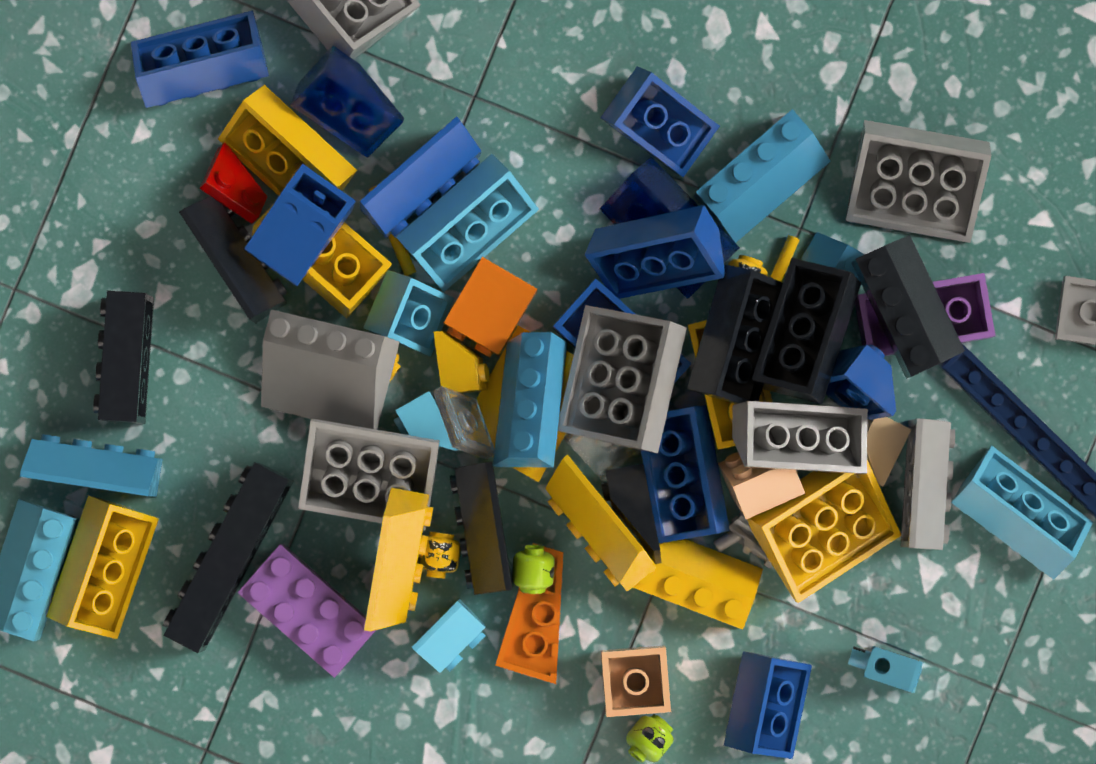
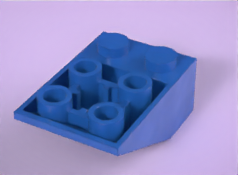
M302 164L283 189L244 250L298 286L352 213L356 201Z

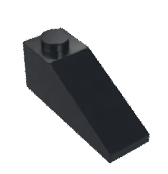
M637 464L605 470L607 482L601 483L604 500L606 502L611 501L612 510L644 548L655 564L662 563L644 465Z

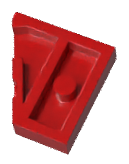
M223 143L217 149L199 189L253 224L259 218L268 196L226 143Z

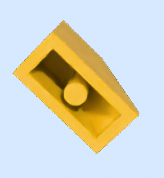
M434 331L442 395L487 390L486 383L489 382L490 375L487 364H483V358L461 341L446 333L447 331Z

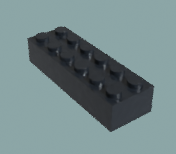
M254 462L252 466L247 465L238 480L242 484L238 494H231L224 506L223 511L227 515L223 523H216L208 537V540L212 541L208 551H201L194 563L193 569L197 570L193 580L185 581L178 594V598L182 599L178 608L169 611L162 625L167 628L163 636L196 653L206 650L294 480L261 463Z

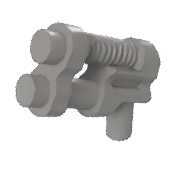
M740 512V516H735L731 520L732 523L729 524L730 531L713 541L714 545L721 552L738 542L742 544V550L745 554H754L765 561L764 566L771 569V562L757 542L747 519Z

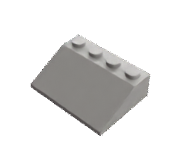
M286 0L341 67L369 49L421 5L417 0Z
M864 120L856 156L846 221L971 243L992 156L990 143L982 140Z
M585 305L560 412L558 431L658 454L687 327L672 321Z
M271 310L263 338L261 407L308 419L312 418L377 430L400 342L382 335Z
M311 418L298 509L382 523L391 487L429 494L428 507H430L440 440Z

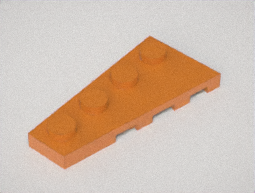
M544 546V551L551 553L555 558L554 582L541 594L523 593L519 587L495 666L556 684L564 552Z

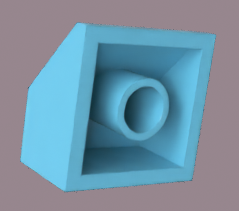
M388 270L363 329L399 341L400 345L431 357L435 347L433 332L442 330L443 322L448 316L455 298L411 277Z
M430 391L395 410L399 417L395 418L394 422L401 434L440 440L439 447L455 452L462 450L459 441Z
M459 599L412 648L439 673L445 668L450 672L463 659L459 653L467 645L473 649L486 636L482 632L486 625Z

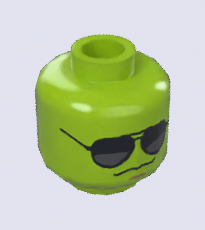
M526 545L525 550L517 552L513 557L512 580L514 584L520 587V591L523 593H544L546 588L550 587L554 582L555 558L551 553L544 551V546Z
M655 714L651 717H640L626 736V741L630 746L628 753L640 763H643L645 760L654 763L658 762L674 741L671 734L673 731L672 727Z

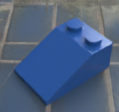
M638 66L601 116V119L681 177L685 176L720 127L652 72Z

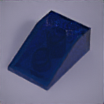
M332 46L300 80L290 104L291 107L367 158L404 121L401 113L364 68L335 46Z

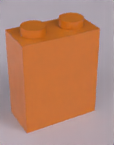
M482 257L443 322L444 325L449 327L446 333L461 342L464 341L465 337L476 343L474 349L489 358L493 353L500 356L536 295L537 288Z

